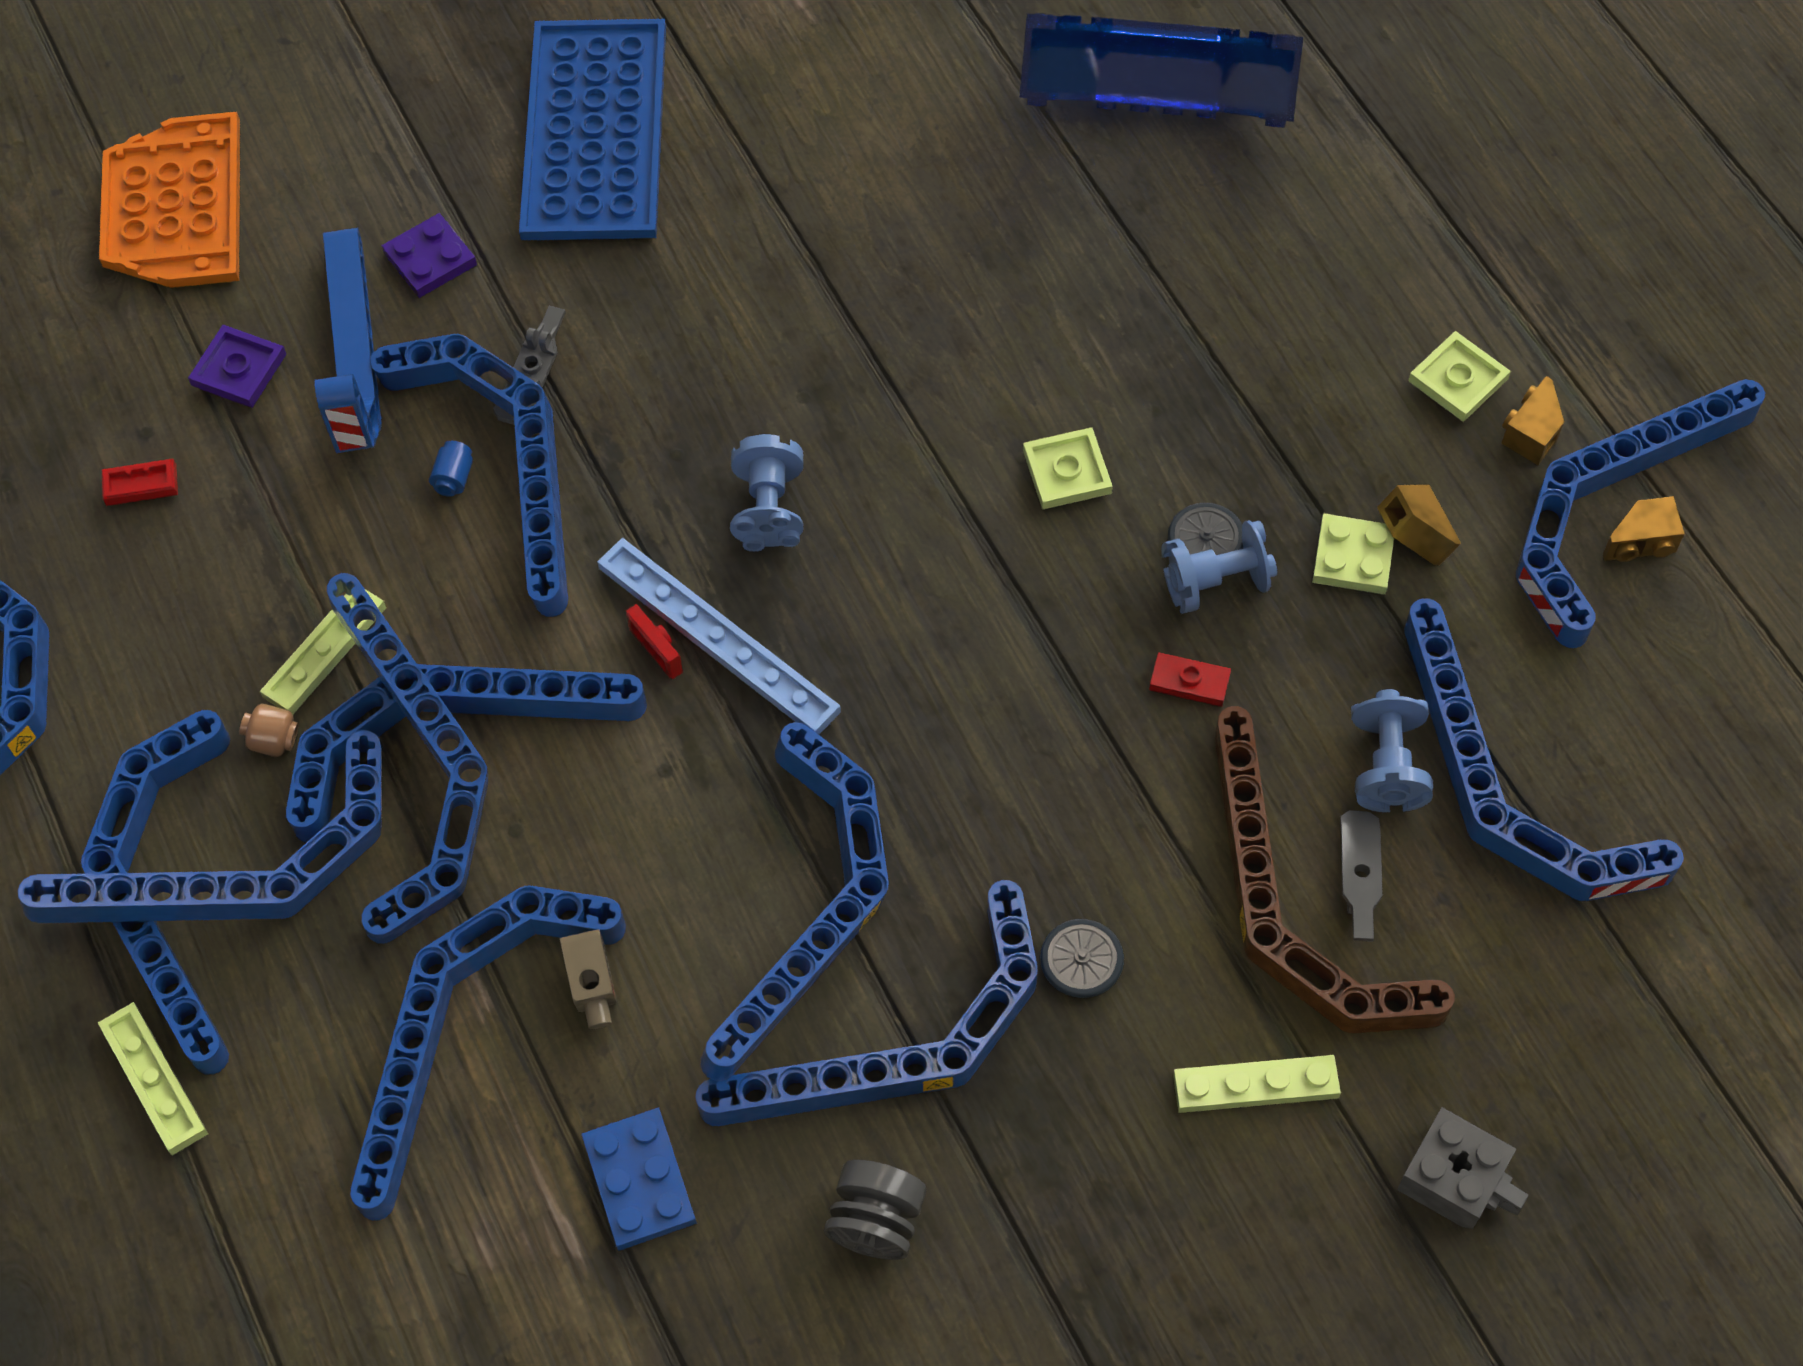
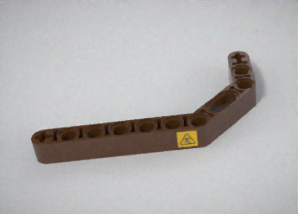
M1230 706L1222 710L1218 716L1215 744L1246 956L1339 1029L1347 1033L1434 1028L1442 1025L1446 1021L1455 1001L1454 992L1447 983L1441 980H1420L1361 985L1282 925L1252 718L1246 709L1239 706ZM1232 728H1234L1236 734H1239L1238 739L1233 741ZM1234 760H1240L1244 762L1246 766L1236 767L1232 765L1230 762ZM1240 794L1246 795L1251 801L1241 802L1235 796ZM1244 829H1250L1257 834V836L1246 837L1242 835L1240 831ZM1253 864L1260 867L1262 871L1251 873L1244 866ZM1260 900L1267 905V908L1256 909L1249 902ZM1259 936H1265L1269 938L1273 942V944L1269 946H1262L1258 944L1254 938ZM1289 960L1301 962L1325 980L1331 989L1320 990L1292 970L1286 962ZM1394 1001L1402 1007L1403 1011L1393 1012L1385 1006V1002ZM1355 1004L1362 1009L1363 1014L1353 1015L1345 1009V1005Z

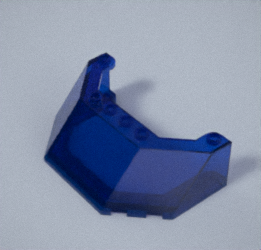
M1027 13L1019 98H1027L1026 105L1047 106V100L1055 99L1097 101L1096 108L1116 109L1117 103L1130 104L1129 111L1149 112L1150 106L1163 107V114L1183 115V109L1197 110L1196 117L1216 118L1217 112L1253 116L1265 119V126L1285 128L1286 121L1294 122L1304 38L1300 35H1275L1271 32L1249 31V37L1240 36V29L1091 17V23H1081L1082 17L1076 15Z

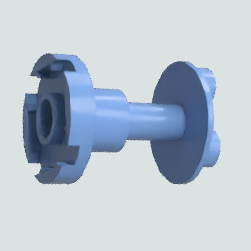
M771 434L755 435L741 440L740 448L737 450L733 448L731 451V469L738 478L749 482V493L756 498V507L743 510L734 516L730 522L732 535L742 541L743 548L748 551H760L764 547L781 545L793 547L798 545L800 535L803 532V521L797 514L787 509L778 508V498L785 494V483L798 477L803 470L802 448L792 440H790V445L781 443L780 436Z
M1248 520L1243 522V549L1216 555L1212 549L1189 554L1184 542L1180 539H1174L1162 544V558L1169 557L1170 563L1169 567L1163 569L1167 587L1175 606H1180L1181 614L1198 610L1200 605L1199 590L1221 585L1222 577L1249 570L1257 589L1262 593L1269 591L1271 587L1270 577L1277 576V566L1273 555H1267L1263 543L1266 541V534L1261 521L1251 522Z
M1386 689L1377 692L1376 698L1351 707V720L1355 726L1364 731L1379 733L1380 749L1373 753V769L1362 773L1356 778L1355 793L1360 806L1372 811L1390 812V805H1402L1404 812L1421 808L1432 800L1433 779L1426 771L1412 767V753L1409 749L1403 747L1402 733L1418 728L1427 721L1429 711L1426 701L1403 697L1396 690Z

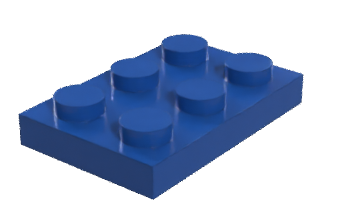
M659 1107L582 1133L618 1251L697 1224Z

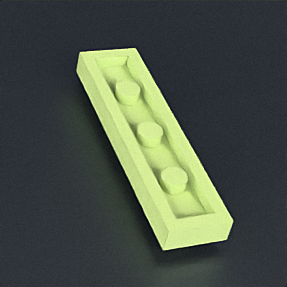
M366 590L380 612L383 613L386 609L384 601ZM345 594L344 597L352 609L355 606L352 595ZM333 610L328 613L260 690L265 700L278 708L289 710L294 714L355 645L354 640ZM363 620L357 625V628L367 631L375 621Z
M132 1002L98 1022L169 1153L173 1156L208 1135L207 1130L135 1003Z
M1334 1055L1174 1069L1173 1073L1178 1113L1339 1099L1341 1094Z

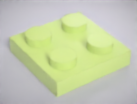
M1455 331L1410 373L1408 381L1464 422L1509 379L1511 371Z
M1092 427L1023 443V452L1042 510L1112 494V483Z
M1323 513L1312 583L1385 595L1388 587L1394 537H1392L1387 525L1380 522Z

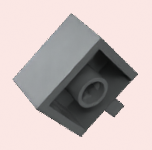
M1441 1107L1397 1188L1401 1193L1457 1225L1469 1229L1474 1228L1485 1207L1495 1211L1498 1206L1517 1216L1528 1198L1527 1193L1510 1183L1512 1177L1504 1172L1516 1148ZM1454 1165L1461 1169L1459 1174L1451 1170Z

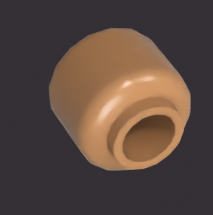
M259 704L254 708L252 714H244L239 734L245 736V745L248 750L272 757H280L285 750L291 752L297 737L299 723L294 722L293 714L289 710L267 704Z

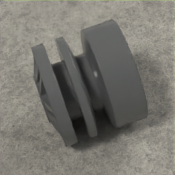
M866 1160L847 1161L843 1164L836 1187L837 1194L845 1201L835 1202L831 1205L830 1214L833 1218L826 1221L823 1230L825 1236L833 1242L862 1255L888 1260L905 1259L908 1257L910 1250L908 1240L915 1233L914 1226L906 1219L916 1218L920 1215L927 1191L926 1185L917 1177L890 1165Z

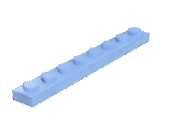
M621 538L597 561L598 567L602 572L795 722L803 723L817 734H820L841 713V707L838 703L624 538Z

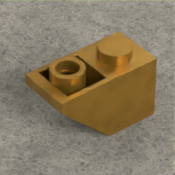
M1547 376L1538 387L1532 385L1521 401L1523 406L1519 411L1513 409L1502 425V428L1506 429L1501 444L1536 465L1541 463L1555 445L1564 424L1553 380Z
M1397 485L1377 507L1392 537L1433 565H1441L1461 544L1430 485Z
M1674 496L1638 500L1610 536L1603 552L1604 561L1618 560L1625 562L1636 557L1651 555L1665 557L1676 553L1685 533Z

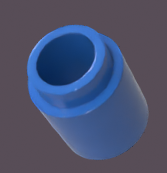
M447 441L444 447L438 450L429 478V483L437 493L443 496H454L464 491L473 463L472 450L466 444L458 441Z

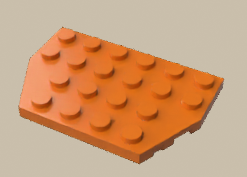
M237 112L169 118L160 123L162 128L143 137L139 133L130 137L126 142L116 144L103 151L99 260L104 268L170 288L239 281L240 119Z

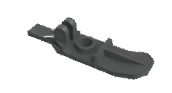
M550 305L540 326L537 329L529 328L527 330L526 340L522 344L521 351L513 367L542 388L558 353L555 336L566 313L565 309ZM530 362H537V365L533 368L526 367ZM507 381L504 389L510 387L512 383ZM495 405L493 411L498 421L514 425V416Z
M1349 810L1340 816L1342 896L1347 902V914H1352L1353 941L1373 942V910L1383 896L1379 818L1370 812ZM1359 871L1364 872L1367 877H1359L1355 873Z

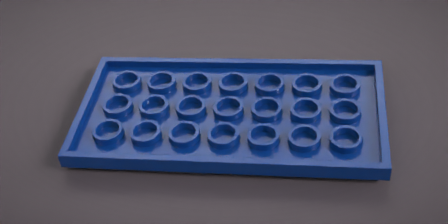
M665 19L535 21L519 224L521 240L657 238L666 44Z

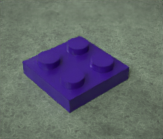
M440 213L381 245L385 256L418 298L477 265L473 253Z
M222 325L188 379L193 387L253 408L286 356V351L282 345Z

